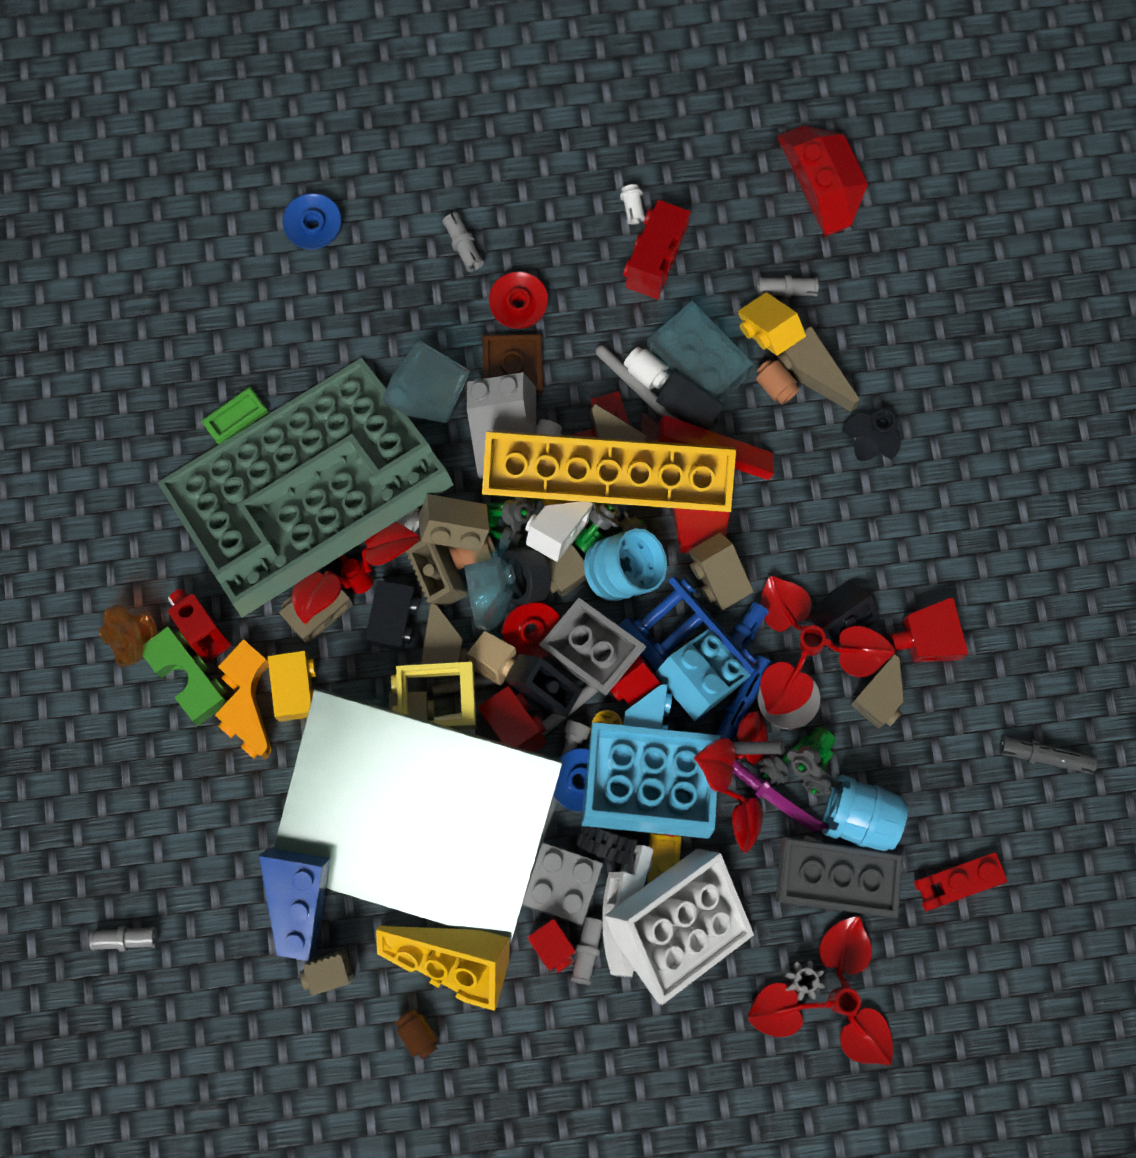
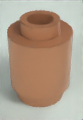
M768 360L756 371L759 374L756 381L774 401L778 400L781 405L787 403L800 390L796 385L797 381L779 360L773 363L771 360Z
M489 535L486 537L480 552L455 547L448 548L456 569L464 568L465 571L491 561V554L495 552Z

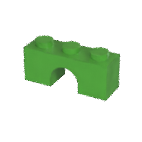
M166 627L138 648V650L161 678H164L174 670H185L187 672V686L174 698L189 718L199 726L224 706L227 701L223 695L227 691L217 678L212 681L205 673L209 669L198 654L193 657L186 649L190 645L179 630L174 633L169 627Z

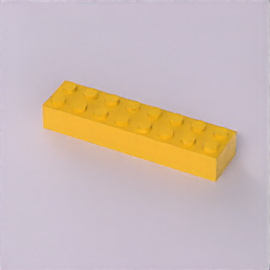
M487 430L482 494L731 512L736 449L724 446Z

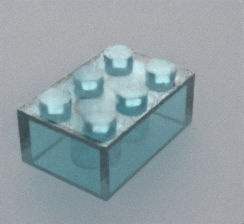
M693 301L688 303L648 338L647 350L669 367L667 372L670 376L674 372L680 373L720 402L751 375L754 363Z

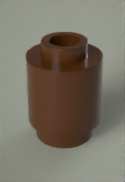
M416 1008L395 1022L398 1028L396 1032L412 1058L419 1055L422 1060L438 1049L435 1043L440 1040L425 1015L423 1013L420 1014Z

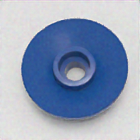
M313 193L305 194L294 199L285 209L282 220L283 229L287 238L294 245L303 249H320L330 244L337 237L341 228V214L336 204L328 197ZM313 222L319 224L317 228H308V226Z
M573 749L558 758V760L563 761L554 797L559 804L572 811L583 812L588 749ZM579 773L582 776V782L579 785H575L573 777Z

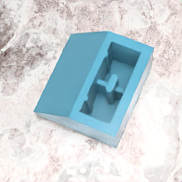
M710 628L670 655L654 673L664 685H667L669 692L694 722L719 704L751 676Z
M659 685L626 710L623 725L668 730V725H662L663 716L668 717L672 701V694L666 693L667 685Z

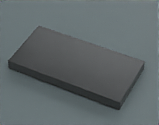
M787 837L781 838L775 902L898 918L903 854Z

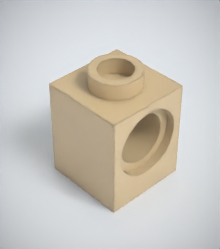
M486 631L483 632L467 653L468 661L473 663L474 671L500 686L505 681L507 674L517 659L515 647Z

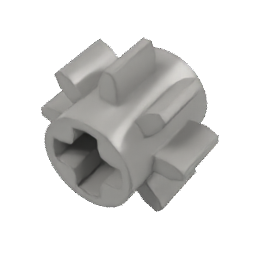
M809 961L804 969L796 962L794 963L796 971L793 974L785 973L784 975L786 978L791 979V985L786 988V991L795 990L798 992L796 996L798 1001L803 999L805 993L808 994L811 1000L816 999L814 990L825 988L823 984L819 983V976L824 972L812 970V961ZM800 973L804 976L810 975L812 981L808 983L809 989L806 986L800 987L798 985V981L802 979Z

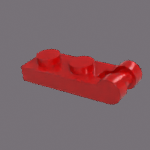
M994 852L914 881L916 890H920L924 900L922 906L926 912L1007 883L1008 881L997 853ZM939 883L943 895L936 897L931 885Z

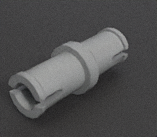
M453 213L454 220L451 214H449L442 222L452 239L451 245L453 249L460 254L468 272L473 271L472 265L475 270L481 268L484 261L474 245L475 239L473 235L468 233L459 213Z
M784 275L783 278L758 277L757 296H761L766 292L771 296H783L784 299H790L791 296L817 297L818 295L817 277L792 278L791 275Z
M585 917L580 943L575 947L577 957L571 977L573 982L591 985L595 958L599 957L600 954L598 944L602 930V920Z
M119 926L116 930H91L89 934V946L92 951L118 949L120 952L128 951L129 948H153L157 946L158 941L156 927L129 929L128 926Z

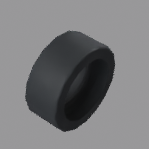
M530 546L509 549L502 554L499 560L498 577L502 592L507 600L514 606L545 600L550 591L551 578L547 561L542 553ZM522 567L526 575L527 587L522 577Z

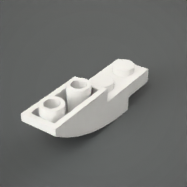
M636 845L630 864H622L620 872L608 873L603 902L602 926L606 959L610 973L614 976L632 977L634 968L617 946L604 915L644 887L646 876L652 867L651 857L653 849L645 845Z

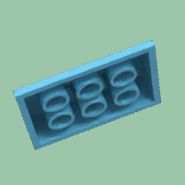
M592 722L581 826L709 839L715 830L717 792L709 786L702 769L696 763L694 757L711 742L720 739V735Z

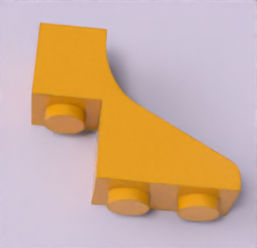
M243 639L218 666L225 673L221 679L234 691L238 686L240 688L215 716L222 721L218 727L230 738L236 734L244 741L240 747L253 759L259 755L266 760L272 752V747L256 701V688L261 676L269 668V664L260 653Z

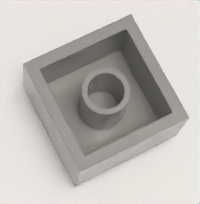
M542 843L522 901V906L583 926L603 863Z

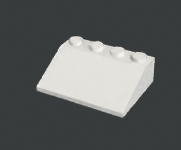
M696 849L604 915L617 946L660 1005L666 1003L754 936L721 853Z

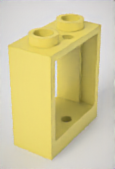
M456 662L396 666V675H391L392 694H397L398 706H392V710L409 715L407 678L460 675L462 719L435 720L431 722L457 730L477 729L473 663Z

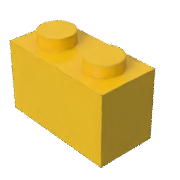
M767 292L738 311L742 321L739 325L743 334L748 339L753 338L763 350L768 349L777 356L806 337L798 313Z
M305 651L268 656L275 718L279 722L307 718L314 690H316L312 687L311 679L316 677L314 659H309Z

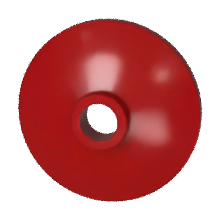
M512 272L500 277L494 283L489 293L491 313L498 322L509 328L522 329L534 325L543 317L548 305L547 291L542 282L535 276L525 272ZM519 300L524 305L521 308H516L513 303Z
M532 602L520 604L504 620L502 627L503 641L515 647L517 657L519 654L545 658L548 654L539 644L561 618L551 606L545 603ZM528 624H535V628L532 631L525 630Z

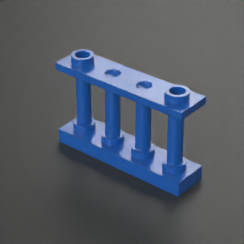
M671 577L668 580L675 590L642 620L638 618L635 621L633 618H626L618 625L646 646L641 654L656 671L671 655L669 652L703 622L750 675L755 674L759 670L755 665L758 661L756 657L746 647L741 650L693 595L696 590L684 577L681 580L678 577ZM684 599L695 613L662 643L657 642L655 644L648 636L651 632L649 629ZM711 709L706 714L701 716L699 720L704 719L713 711V709Z

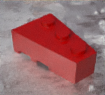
M661 200L657 201L654 209L649 208L644 220L646 227L642 234H638L633 248L634 253L631 259H628L623 272V276L627 277V289L659 300L688 228L691 211Z

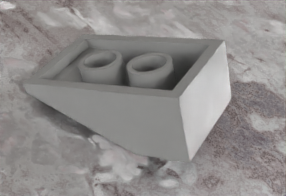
M524 372L467 382V414L479 478H483L487 430L536 433V387Z
M580 598L576 600L539 644L552 660L605 696L646 648L642 642Z

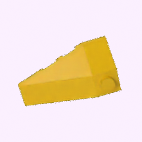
M378 926L376 929L378 955L409 972L415 970L431 978L430 984L438 988L442 984L457 992L456 998L465 1003L495 1011L509 965L510 938L482 930Z

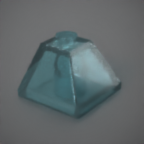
M419 340L392 375L382 401L407 416L446 423L449 421L470 370Z
M500 557L464 566L474 624L479 629L492 635L497 634L513 594L512 583H515L512 565H508Z

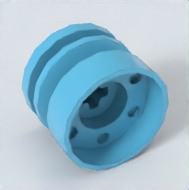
M634 528L594 542L587 550L584 560L585 577L590 588L597 596L606 601H620L651 592L659 588L665 579L667 571V559L662 544L654 534L645 529Z

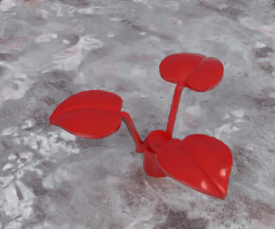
M394 522L365 540L367 548L362 550L363 563L356 559L347 560L344 554L339 557L343 562L341 566L342 577L331 571H326L323 575L316 571L298 582L292 592V604L300 620L307 624L316 614L330 606L341 593V584L346 589L350 588L355 594L367 592L373 585V578L370 575L372 568L369 564L377 566L395 559L420 541L419 536L401 523Z
M775 576L768 578L761 596V606L769 611L764 621L771 629L777 632H783L791 625L794 629L800 631L799 645L803 652L795 669L787 662H777L770 665L764 671L761 677L760 690L767 713L772 715L788 714L798 710L808 702L813 692V680L809 675L800 671L807 656L819 654L824 646L829 647L835 652H841L839 656L841 668L854 677H867L878 671L894 655L895 649L881 634L862 626H852L844 629L839 636L841 647L836 646L830 639H826L825 633L820 627L815 625L801 626L797 623L806 620L811 612L812 603L809 594L795 583L779 579Z
M759 710L749 712L742 718L738 727V742L768 741L766 722ZM720 738L702 749L694 757V760L702 769L712 790L722 792L739 802V805L735 806L733 810L732 825L740 849L743 853H747L760 834L763 823L762 809L756 798L749 797L745 800L744 796L727 788L732 781L735 759H743L746 756L748 763L755 765L763 758L764 754H736L733 742L728 738Z
M850 917L837 922L829 928L819 945V956L822 964L829 968H837L836 975L841 983V987L831 991L828 1001L797 1004L798 1000L795 990L786 991L788 985L772 983L765 986L757 994L747 1014L748 1021L764 1034L774 1037H787L796 1033L803 1025V1018L799 1010L831 1008L835 1013L848 1015V1020L851 1022L843 1026L840 1032V1046L847 1057L863 1064L890 1065L893 1059V1042L885 1018L878 1011L871 1008H863L857 1013L861 1006V998L855 990L849 989L850 983L846 981L842 973L844 971L847 974L853 975L862 972L869 965L872 956L871 943L860 917Z

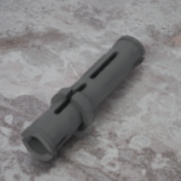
M1003 735V739H1001L1000 755L1024 759L1029 764H1035L1036 762L1090 775H1093L1096 770V755L1040 743L1036 739L1028 741Z

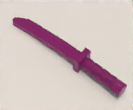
M735 759L732 773L751 786L755 795L759 798L761 796L778 809L811 831L828 829L824 823L770 787L771 784L764 778L761 780Z

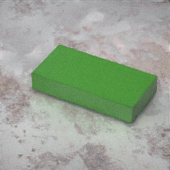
M249 387L201 420V422L219 445L249 427L269 412L251 387Z

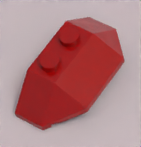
M806 125L778 135L777 138L824 237L851 227L867 189L868 182L845 135Z

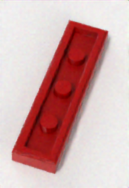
M663 415L659 422V442L734 447L736 449L735 469L765 480H770L774 474L772 452L667 415Z

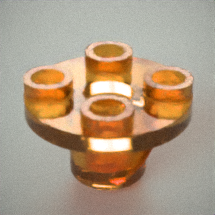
M114 605L105 610L103 626L99 627V634L105 644L109 643L117 664L120 667H125L140 662L143 656V643L148 642L157 635V626L152 616L146 612L131 615L123 606Z

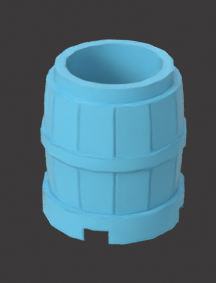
M843 774L840 775L837 781L842 782L840 789H832L824 814L823 822L828 823L829 827L828 829H822V833L835 839L841 837L856 843L860 847H869L881 851L895 849L906 825L908 803L903 801V797L884 790L880 786L856 782L855 778Z

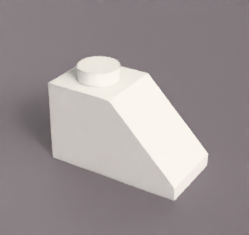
M580 501L545 506L538 515L533 514L526 525L525 530L528 531L526 545L558 562L589 522V514L593 503Z

